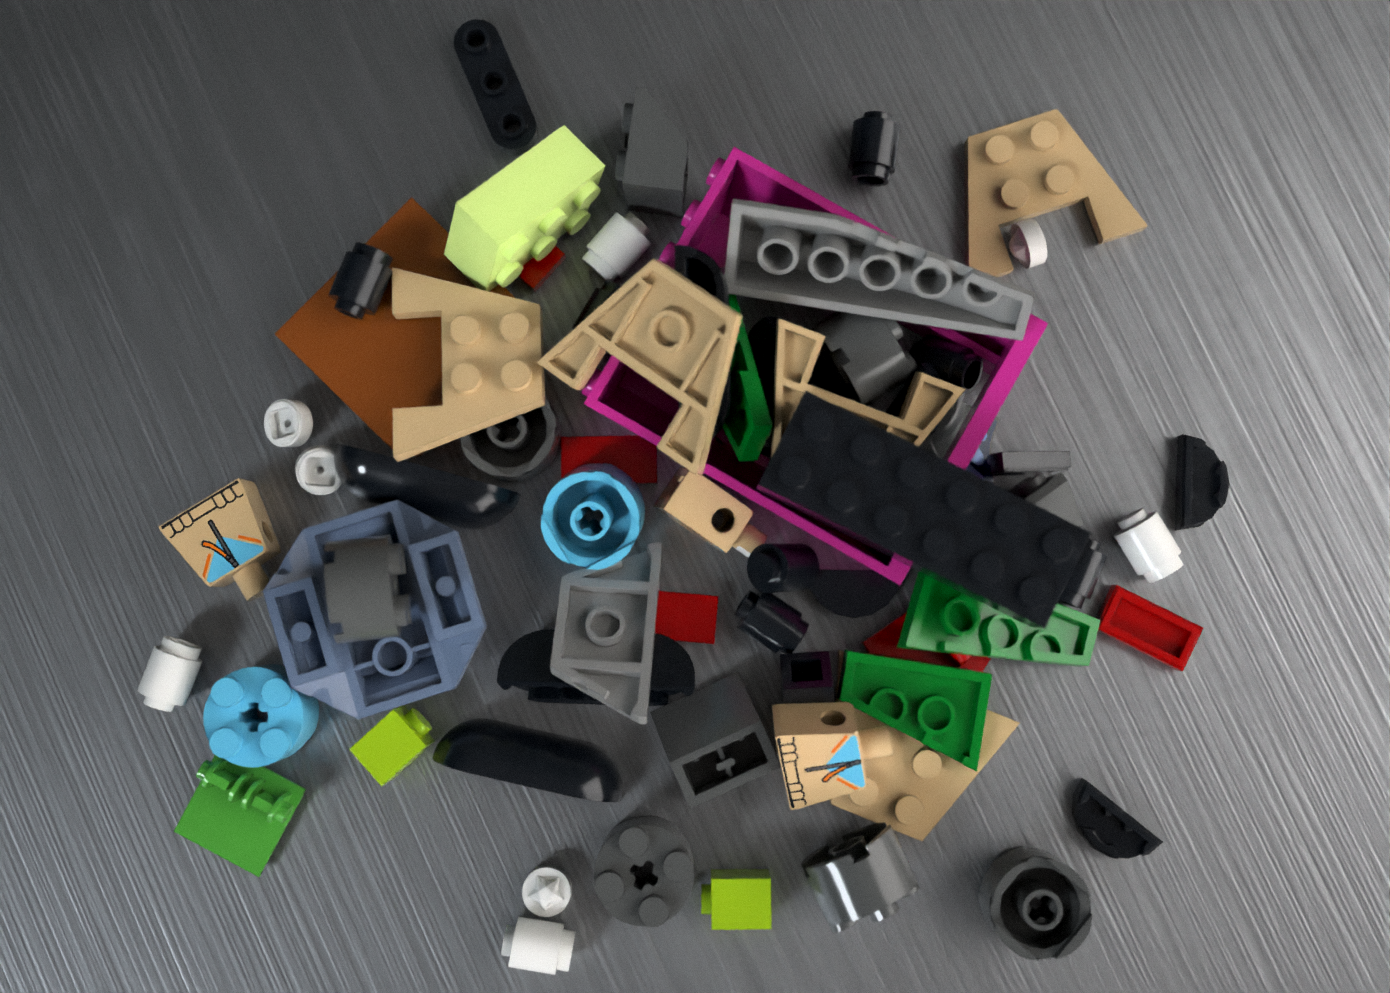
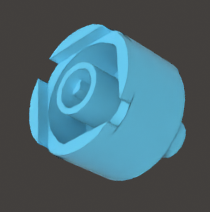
M586 464L571 470L550 490L543 506L541 531L547 546L560 560L568 564L572 563L585 567L586 569L599 570L616 564L630 552L642 530L645 521V504L642 493L629 475L612 464ZM589 507L593 511L600 510L604 516L600 524L596 519L587 521L584 517Z
M266 664L236 670L215 682L205 704L203 721L210 749L216 756L243 767H262L285 759L301 749L315 732L319 719L318 699L291 688L285 666ZM258 708L261 712H267L268 720L266 722L258 718Z

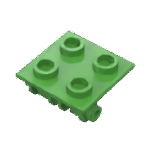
M214 755L212 761L205 760L198 769L196 777L201 781L174 832L260 877L306 788L264 766L252 768L238 766Z

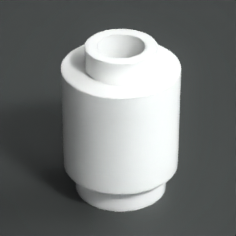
M630 211L625 217L615 212L587 244L586 247L589 251L582 257V260L605 281H613L617 276L622 278L650 247L651 243L646 238L650 229Z
M1141 508L1117 522L1121 529L1113 536L1137 575H1144L1148 583L1163 579L1183 566L1178 556L1181 550L1157 511L1146 514L1145 510Z
M163 636L160 646H154L137 689L140 694L146 696L143 703L149 707L167 712H172L175 705L185 706L202 664V660L199 659L202 647L179 638Z
M518 916L516 926H506L501 955L510 957L509 967L552 975L556 974V970L568 972L576 931L564 929L565 924Z

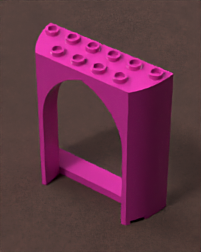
M733 147L726 160L719 157L712 166L705 182L711 187L702 202L696 199L692 201L681 222L685 229L677 244L670 241L664 248L659 260L675 270L674 245L689 246L707 254L725 274L733 199L837 214L885 234H890L738 148ZM1031 313L1023 341L897 321L898 324L921 337L933 335L971 348L975 355L982 358L983 372L990 375L944 455V460L964 470L968 467L1048 325L1047 322ZM613 355L610 356L603 371L596 368L584 390H582V394L587 396L583 404L656 446L679 411L678 400ZM723 428L712 438L704 469L705 474L898 585L902 584L911 568L910 566L756 490L771 459L760 454L757 461L739 462Z

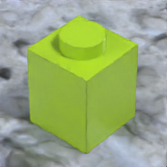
M403 705L388 713L349 750L374 779L383 786L400 774L435 740L429 734L432 727L428 720L417 709L412 708L408 710Z
M711 869V884H701V914H711L712 930L772 929L771 877L769 869Z

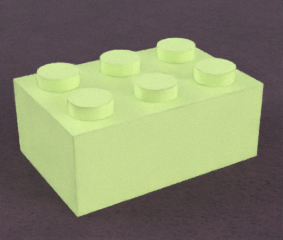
M563 125L456 202L444 255L478 289L491 291L498 284L502 288L510 285L520 275L524 264L532 258H535L537 261L542 260L556 246L559 237L566 232L570 235L577 233L588 222L591 216L588 209L601 191L598 184L606 166Z

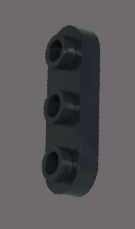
M481 19L467 21L455 33L454 48L495 145L502 152L509 155L524 154L535 145L538 139V126L497 29L491 23ZM475 37H483L485 39L480 47H471L469 45L470 41ZM498 78L503 81L501 87L496 90L487 88L488 82L492 79ZM512 120L521 123L520 128L515 132H507L505 130L506 124Z

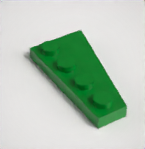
M918 571L897 648L1082 667L1089 666L1100 620L1057 603L1046 628L1029 627Z

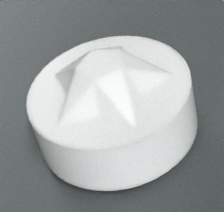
M1032 218L1013 223L1011 226V240L1009 242V249L1012 255L1018 258L1025 269L1044 264L1047 259V245L1039 224Z
M279 399L268 407L264 417V430L268 439L274 445L279 447H299L309 439L313 429V418L309 408L303 402Z
M316 445L307 448L299 455L295 465V473L299 484L304 490L315 495H327L341 486L342 482L334 465V449L324 445Z
M544 864L533 869L525 879L522 887L524 904L533 914L540 917H552L562 912L568 905L572 895V882L569 875L559 866Z

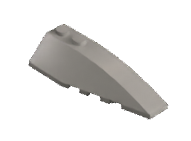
M733 199L724 274L729 294L1023 341L1035 298V292L837 214Z

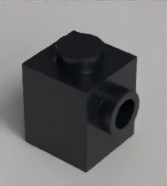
M829 651L780 654L782 704L834 702V684Z

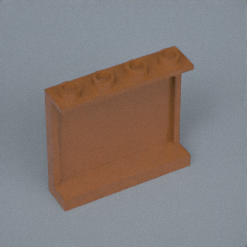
M412 197L365 243L387 253L393 258L390 265L391 270L394 267L477 288L444 255L449 233ZM337 271L275 335L393 450V408L443 405L441 317L396 319L392 314V276L375 315L364 314L363 319L358 320L342 314L334 309L337 301L328 296L338 273ZM499 284L489 291L515 298L505 287L502 288ZM422 452V453L417 454V455H415V456H416V457H419V456L423 455L425 452Z

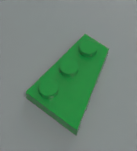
M729 294V307L741 314L736 295ZM743 319L741 320L731 360V408L728 419L723 426V430L739 462L757 461L766 439L771 434L773 426Z
M844 650L837 693L839 700L853 704L854 708L977 772L993 674L941 664Z

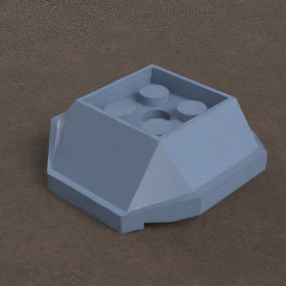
M394 500L302 529L287 552L277 573L273 574L263 590L291 688L307 696L314 697L357 719L458 688L487 628L459 532L400 500ZM390 535L393 544L399 543L404 546L406 574H399L398 580L400 595L409 594L412 624L402 626L401 636L337 644L333 635L343 632L341 622L330 623L324 581V564L334 563L335 552H324L325 543L327 541Z

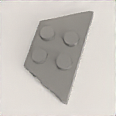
M662 542L648 544L647 551L622 559L610 567L599 570L582 568L561 577L552 646L551 674L639 724H647L662 562Z

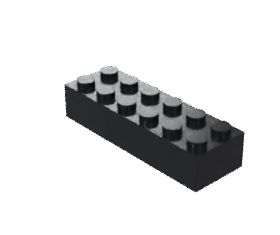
M806 390L756 490L1029 627L1046 628L1091 535V532Z

